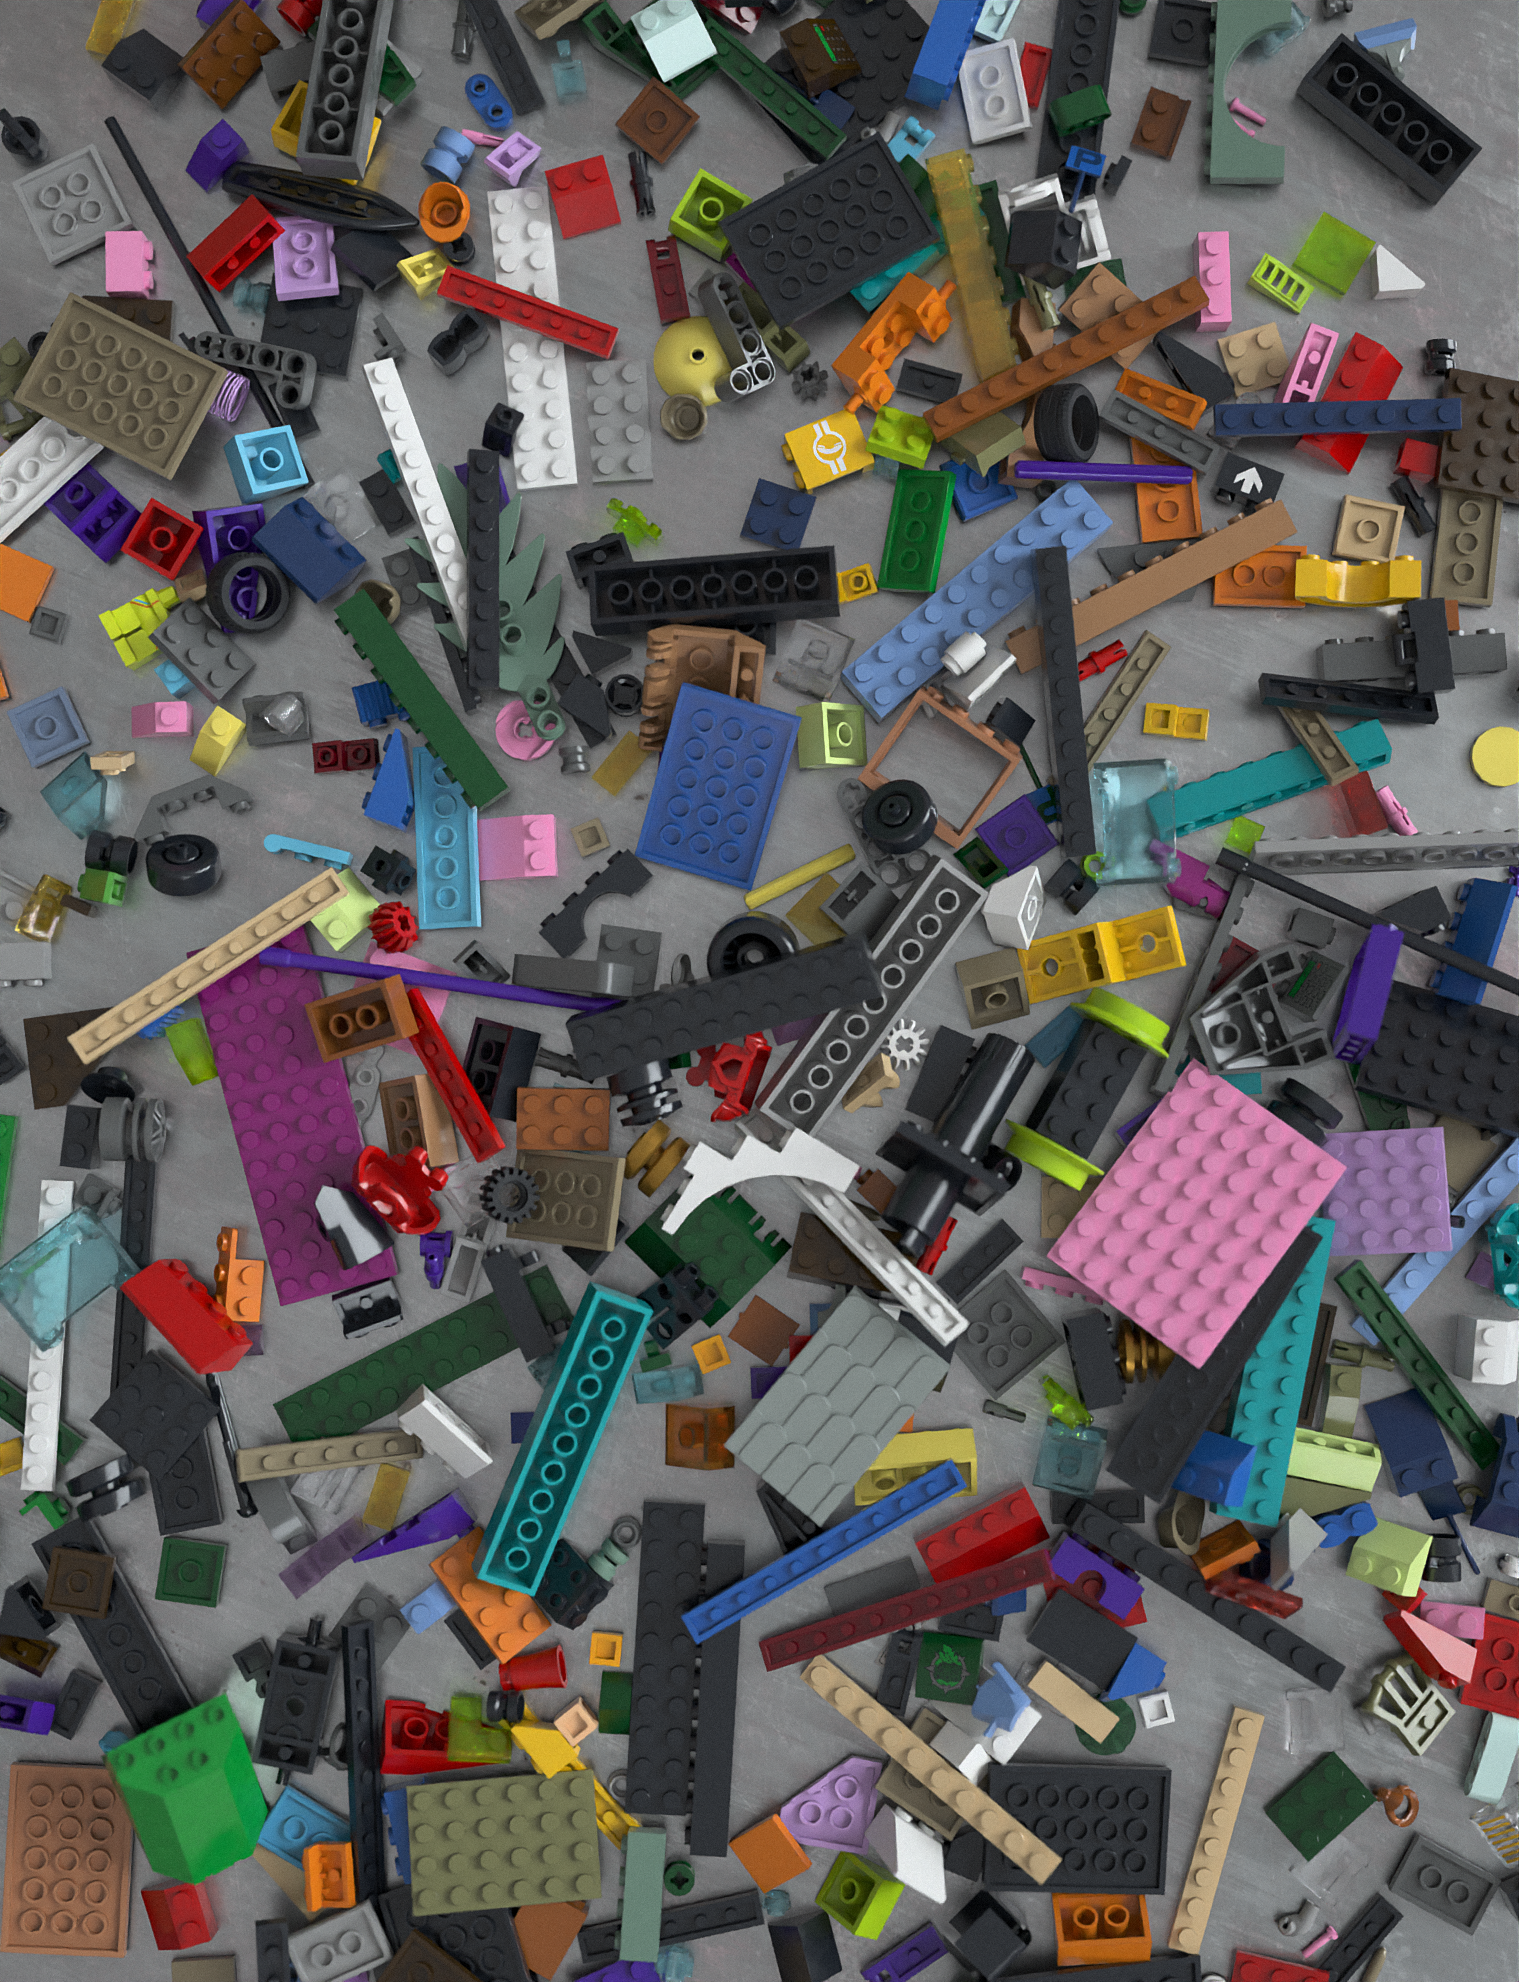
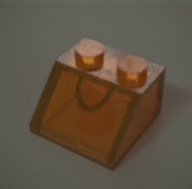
M667 1403L665 1465L705 1471L735 1468V1455L724 1446L735 1431V1406L715 1403Z

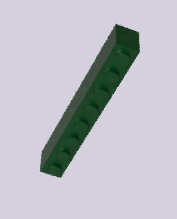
M364 588L335 608L334 611L339 617L334 621L345 636L351 633L356 640V643L352 645L362 660H365L367 657L375 666L370 670L380 685L386 682L393 692L388 696L398 710L404 707L411 717L406 719L411 728L416 734L423 732L429 740L424 744L434 759L440 756L447 766L442 770L452 784L457 781L461 784L465 791L460 795L470 809L477 806L480 812H482L511 791Z

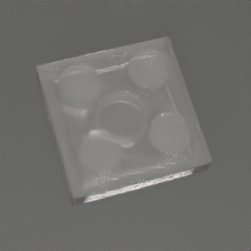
M473 1154L444 1170L448 1174L449 1180L441 1191L467 1229L488 1217V1212L481 1207L484 1202L479 1200V1195H483L480 1185L486 1184L485 1176H491V1171L494 1169H501L494 1156L485 1162L477 1163ZM513 1183L504 1185L500 1190L499 1199L504 1206L519 1198V1192Z

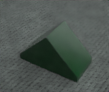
M978 837L953 854L968 877L984 890L1009 871Z
M602 1671L599 1700V1733L629 1735L633 1672Z

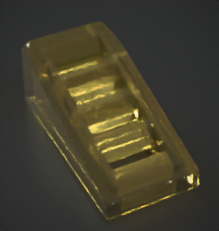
M43 874L17 923L15 931L37 942H50L64 906L60 905L63 895L69 894L72 886L47 874ZM49 887L59 892L57 897L47 893V888ZM43 899L53 903L51 908L42 904ZM38 911L46 914L45 919L37 916ZM33 923L41 926L39 930L32 927Z

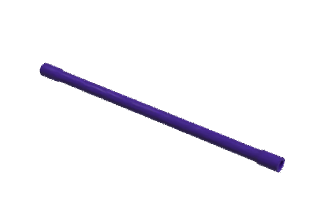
M267 947L261 951L259 963L284 968L295 967L381 980L400 974L403 984L579 1011H588L623 1001L613 998H596L292 952L289 949Z

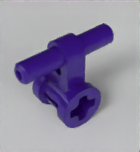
M446 1230V1233L420 1235V1257H425V1277L429 1281L430 1287L435 1290L442 1286L441 1278L443 1277L445 1258H451L453 1252V1230Z

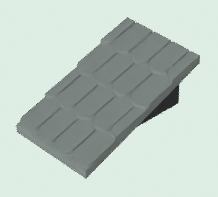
M854 1286L729 1437L724 1446L734 1455H737L741 1461L760 1475L779 1493L784 1495L804 1514L808 1515L816 1524L821 1526L940 1382L951 1365L858 1287Z

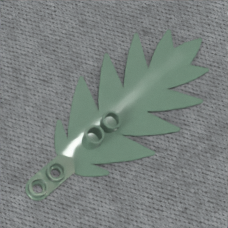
M440 463L438 464L437 481L467 560V489L451 471ZM517 493L499 514V688L512 692L519 691L537 735L544 740L552 741L561 737L566 728L565 720L547 681L556 670L561 659L565 638L561 636L546 652L559 607L562 575L557 574L526 602L542 557L545 535L541 533L507 564L513 548L520 516L522 497L520 493ZM405 538L406 545L433 564L424 540ZM440 582L417 584V588L435 601L449 607ZM455 623L434 625L436 631L458 648L465 651ZM537 698L545 699L541 704H534ZM550 723L556 725V727L552 730L545 729V727Z

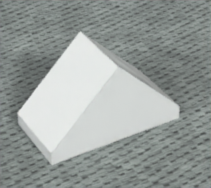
M1379 245L1371 255L1370 268L1373 300L1416 297L1426 285L1425 282L1382 245Z
M950 1721L945 1723L928 1744L976 1786L987 1774L988 1762H995L976 1741Z

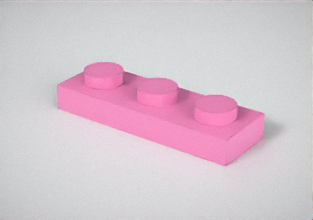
M1022 1265L1019 1277L1026 1280L1025 1286L1043 1290L1044 1285L1055 1287L1056 1294L1073 1298V1294L1078 1293L1086 1295L1084 1300L1086 1302L1103 1305L1104 1299L1077 1279Z

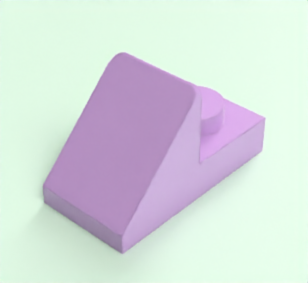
M516 131L485 158L484 163L492 173L515 188L522 171L538 158L541 148Z

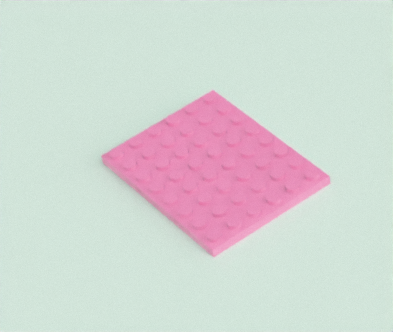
M1193 1058L1177 1079L1173 1091H1168L1046 1257L1186 1361L1200 1369L1348 1167L1218 1075H1210L1207 1067Z

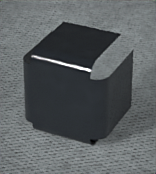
M981 1889L949 1921L962 1935L954 1943L956 1947L942 1934L945 1949L977 1982H993L1030 1945L1032 1940L1025 1916L1000 1891H995L997 1898L1026 1927L1024 1930L988 1891Z

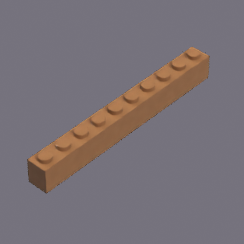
M1269 498L1254 506L1257 512L1247 517L1242 512L1227 520L1228 527L1218 531L1215 526L1199 535L1201 541L1193 545L1186 541L1172 549L1174 555L1164 560L1159 555L1145 562L1146 569L1135 574L1132 569L1118 576L1119 583L1108 588L1105 583L1089 591L1092 597L1082 602L1079 598L1073 599L1072 610L1076 647L1296 534L1297 530L1282 500L1280 499L1273 503L1272 499ZM1038 624L1028 630L1023 625L1008 633L1010 639L1005 641L1004 644L1009 653L1016 658L1014 663L1020 675L1042 665Z

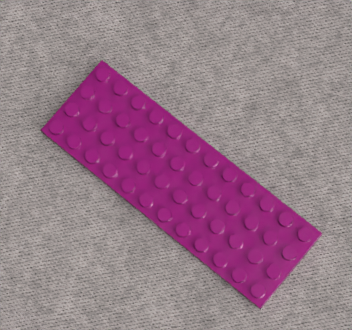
M305 923L269 946L313 955ZM207 947L187 952V959H190ZM258 953L198 992L197 996L280 1306H285L399 1274L392 1246L363 1263L343 1271L330 1241L327 1242L317 1228L315 1218L319 1215L314 1206V1201L321 1186H328L353 1192L389 1235L385 1220L366 1201V1198L359 1195L351 1186L352 1168L359 1154L365 1148L358 1118L355 1114V1107L352 1103V1096L342 1059L323 1062L304 1005L325 997L318 971L260 964V953Z

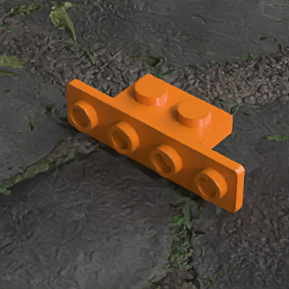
M222 1226L221 1233L218 1234L216 1241L219 1259L218 1264L214 1268L216 1293L212 1299L226 1308L227 1315L232 1321L259 1322L264 1260L236 1259L238 1229Z

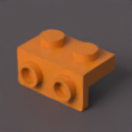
M318 1841L304 1848L302 1867L305 1872L304 1898L307 1902V1911L314 1912L322 1907L350 1908L356 1905L351 1842Z

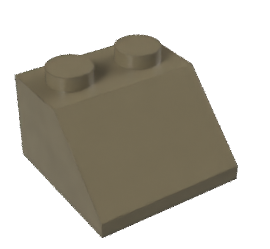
M1014 947L955 963L971 1030L1030 1014L1024 973Z

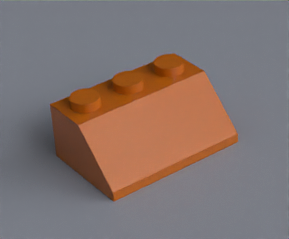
M1051 1893L1057 1966L1150 1961L1152 1938L1145 1895Z

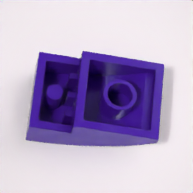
M89 463L83 466L43 503L105 563L121 549L141 516V513Z

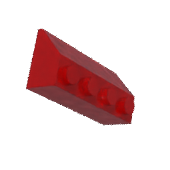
M1355 332L1348 341L1318 402L1387 400L1403 366L1383 345ZM1369 434L1301 435L1295 448L1349 475Z
M159 1259L124 1282L120 1287L197 1374L231 1371L253 1345L252 1341L246 1336L245 1329L231 1320L227 1315L226 1308L210 1297L206 1286L195 1280L189 1274L188 1267L178 1259Z
M1020 1482L913 1539L937 1584L1004 1562L1049 1539L1050 1536L1026 1487Z

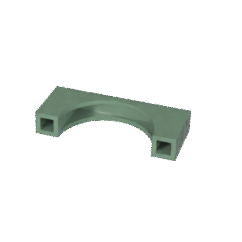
M1217 0V2L1211 3V21H1217L1216 33H1210V52H1215V64H1209L1208 83H1214V93L1207 97V114L1213 113L1212 125H1206V144H1211V156H1205L1204 175H1210L1211 184H1284L1285 146L1267 144L1245 133L1232 118L1226 105L1224 92L1231 66L1248 45L1267 34L1291 30L1292 0Z

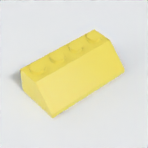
M955 1428L952 1430L923 1431L908 1434L897 1433L854 1485L855 1506L870 1505L950 1458L967 1487L949 1498L976 1496L977 1454L973 1428Z

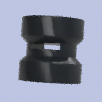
M1439 338L1426 342V353L1429 355V359L1425 363V373L1427 375L1445 376V371L1450 367L1456 368L1453 356L1457 352V341Z
M491 1690L486 1703L487 1720L489 1722H500L502 1719H507L509 1723H521L525 1708L523 1692L512 1691L510 1694H503L502 1691Z

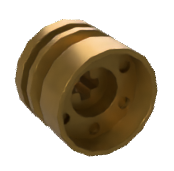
M1120 1319L1116 1347L1120 1359L1118 1367L1125 1384L1133 1383L1135 1369L1139 1383H1145L1148 1369H1152L1155 1381L1157 1383L1160 1382L1177 1353L1149 1332H1146L1145 1329L1135 1322L1132 1332L1130 1320Z

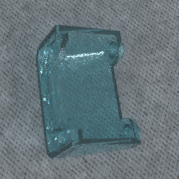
M1167 758L1093 763L1094 779H1100L1101 787H1104V789H1098V795L1102 796L1104 856H1100V863H1104L1105 867L1102 871H1096L1097 886L1107 889H1120L1175 883L1176 877L1181 876V862L1179 858H1176L1174 784H1178L1177 766H1173L1172 762Z
M82 1206L71 1212L0 1267V1302L42 1353H44L46 1350L59 1345L63 1340L65 1329L62 1324L109 1287L113 1286L114 1289L121 1290V1285L141 1272V1270L89 1206Z

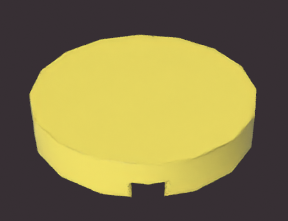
M1502 726L1488 729L1473 743L1469 759L1472 771L1485 784L1503 788L1519 782V732L1517 730Z

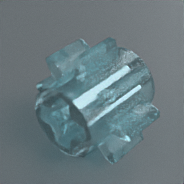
M667 1946L665 1954L659 1953L656 1972L662 1973V1981L684 1982L685 1976L692 1977L694 1958L688 1957V1949L680 1946Z

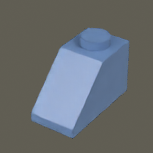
M437 1578L405 1602L400 1611L419 1635L450 1611L456 1603Z

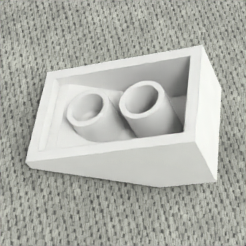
M986 643L984 647L986 655L966 674L961 673L956 677L948 670L941 677L944 682L941 684L940 689L954 704H958L969 711L1009 672L1016 660L1012 654Z
M984 1666L980 1672V1686L995 1675ZM928 1700L932 1706L961 1731L976 1741L1001 1764H1006L1042 1717L1039 1708L1030 1703L1015 1723L1011 1733L997 1728L993 1736L989 1738L983 1735L989 1724L974 1718L972 1706Z
M885 1803L865 1831V1836L895 1877L938 1903L943 1904L946 1900L942 1844L934 1835L936 1831L922 1821L917 1823L912 1820L913 1816L904 1808L898 1806L894 1809Z

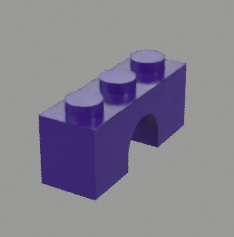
M1064 1531L1049 1553L1054 1572L1071 1584L1084 1571L1095 1570L1101 1573L1102 1586L1095 1595V1598L1100 1604L1124 1620L1145 1590L1142 1584L1139 1583L1141 1577L1127 1567L1122 1571L1113 1564L1116 1560L1100 1549L1096 1553L1087 1546L1090 1542L1074 1532L1071 1536Z

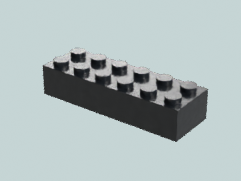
M1343 33L1336 38L1305 75L1296 90L1298 94L1435 206L1482 150L1481 146Z

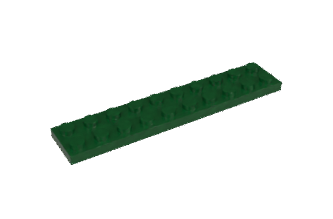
M547 1264L525 1275L547 1325L563 1317H566L568 1322L574 1319ZM493 1291L274 1403L273 1406L291 1442L345 1436L398 1410L422 1384L433 1392L519 1348V1345Z

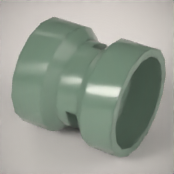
M607 1537L601 1544V1550L598 1553H593L587 1559V1562L601 1577L610 1581L616 1574V1568L619 1565H624L630 1559V1556L623 1548L617 1546L610 1537Z

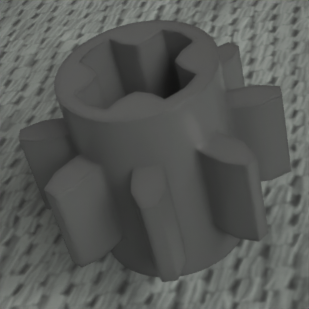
M802 361V367L798 371L792 370L793 378L797 380L791 384L793 391L801 389L800 395L802 400L807 396L818 400V394L821 390H828L827 384L823 381L828 378L827 370L819 372L817 361L813 365H806Z

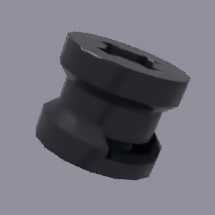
M463 232L460 237L452 242L443 243L447 259L453 266L466 267L474 261L476 249L471 236L466 232Z

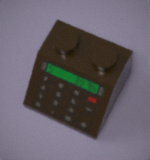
M806 18L779 32L781 50L808 99L862 72V68L835 19Z

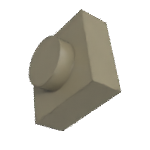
M598 817L570 829L582 858L610 847Z

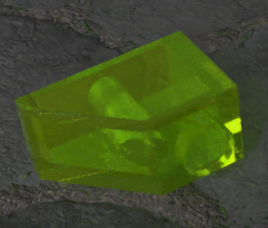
M193 1017L165 1028L174 1055L192 1086L219 1077L212 1048L201 1018Z

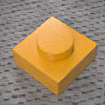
M720 1333L691 1345L703 1374L731 1363Z
M592 1631L589 1664L620 1667L623 1634Z

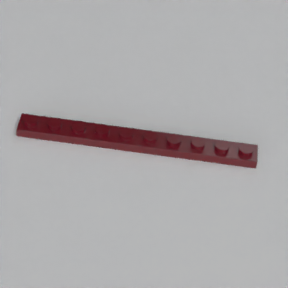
M1044 1548L758 1643L766 1670L770 1672L1054 1580L1056 1576L1047 1549Z

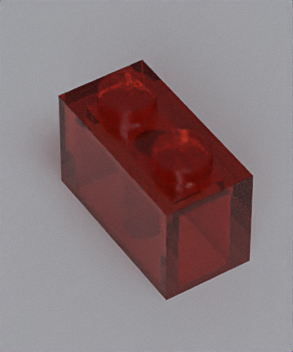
M1367 770L1332 786L1350 837L1357 834L1371 835L1388 828Z

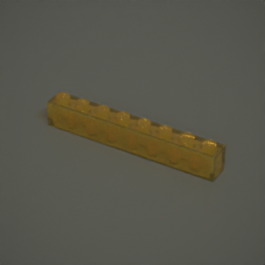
M965 148L924 160L954 282L957 287L956 290L979 384L1016 366L1015 356L1019 355L1015 337L1010 338L1008 325H1011L1009 310L1007 307L1002 306L1000 295H1004L1002 280L1000 276L995 277L993 265L997 264L993 246L988 247L985 234H989L988 222L985 215H980L978 204L982 203L981 192L977 184L973 185L971 173L974 172V163L971 154H966Z

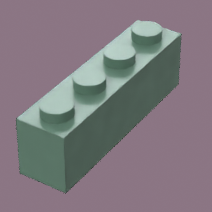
M630 1826L628 1835H622L621 1854H627L626 1867L620 1866L619 1886H624V1899L618 1898L617 1918H622V1930H616L615 1950H620V1960L657 1962L667 1828Z

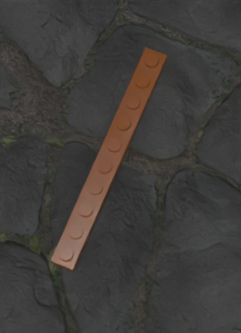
M1193 276L923 412V419L938 443L1209 306L1210 300L1196 276Z

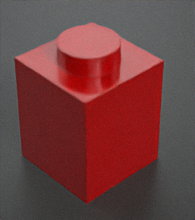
M1406 438L1400 444L1393 474L1400 476L1408 474L1411 479L1428 483L1435 476L1438 446Z

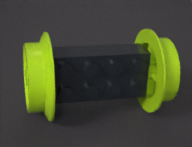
M1093 987L1085 1003H1070L1069 1006L1083 1016L1084 1019L1025 1124L1026 1127L1012 1120H1005V1123L1012 1131V1135L1004 1150L1078 1191H1081L1089 1175H1104L1102 1170L1084 1159L1089 1158L1146 1053L1148 1052L1163 1059H1168L1169 1057L1161 1045L1170 1030L1169 1026L1138 1006L1098 987Z

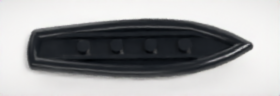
M235 161L225 171L222 180V190L244 199L253 194L265 206L338 227L386 231L414 228L420 224L419 219L392 199L362 186L352 185L334 178L303 175L301 171Z

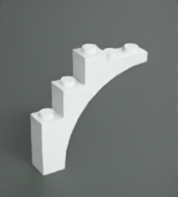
M797 1127L794 1132L786 1131L778 1145L783 1148L781 1153H778L750 1135H747L746 1139L739 1137L730 1152L735 1155L733 1160H730L703 1142H699L697 1147L691 1144L682 1160L687 1162L684 1169L694 1174L692 1179L688 1177L684 1179L677 1191L681 1195L679 1201L675 1206L669 1204L661 1217V1220L665 1222L662 1229L673 1235L688 1214L706 1198L729 1185L749 1178L769 1175L799 1176L822 1182L844 1193L860 1166Z

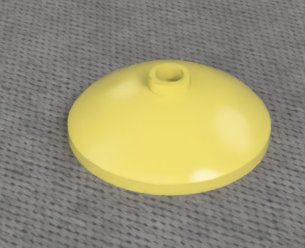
M692 316L673 323L663 332L656 344L653 357L654 372L659 385L668 396L692 394L699 398L705 406L722 401L717 397L714 385L716 379L732 371L708 317ZM695 352H701L704 355L701 360H695L692 356Z

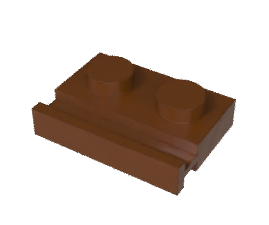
M1150 87L1129 147L1155 156L1160 155L1171 161L1192 101L1180 99L1177 95Z

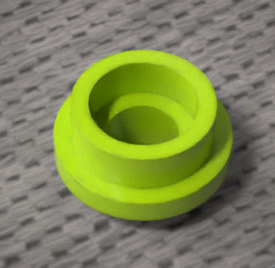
M1096 851L1094 855L1083 856L1079 867L1082 869V876L1089 875L1095 881H1100L1108 875L1110 862L1104 853ZM1091 861L1099 863L1100 869L1098 872H1092L1089 869Z

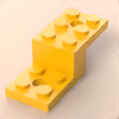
M1165 906L1114 921L1098 922L1032 940L1028 950L1016 948L1023 969L1030 1004L1093 989V987H1106L1187 966L1172 906ZM1146 935H1151L1155 940V947L1151 952H1148L1143 946V939ZM1049 959H1054L1058 964L1057 973L1053 976L1048 973L1046 968Z

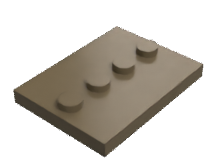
M517 1149L515 1168L528 1172V1175L534 1177L535 1181L533 1183L539 1187V1190L535 1192L537 1195H540L539 1201L535 1200L534 1205L538 1207L535 1211L530 1210L531 1217L528 1219L522 1218L523 1222L521 1223L513 1222V1224H507L506 1237L614 1252L626 1159L556 1150ZM515 1184L512 1186L510 1206L516 1204L519 1199V1189Z

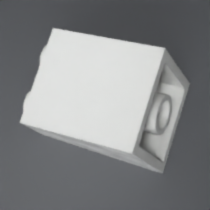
M1459 1314L1454 1375L1479 1383L1504 1385L1516 1381L1519 1319Z

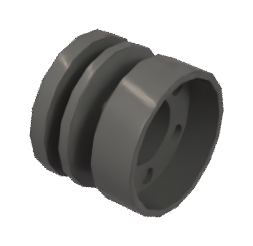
M106 1097L102 1105L99 1121V1147L102 1159L104 1161H127L132 1148L136 1162H143L145 1158H147L148 1162H159L166 1139V1118L162 1099H150L148 1103L146 1098H138L133 1111L129 1098Z

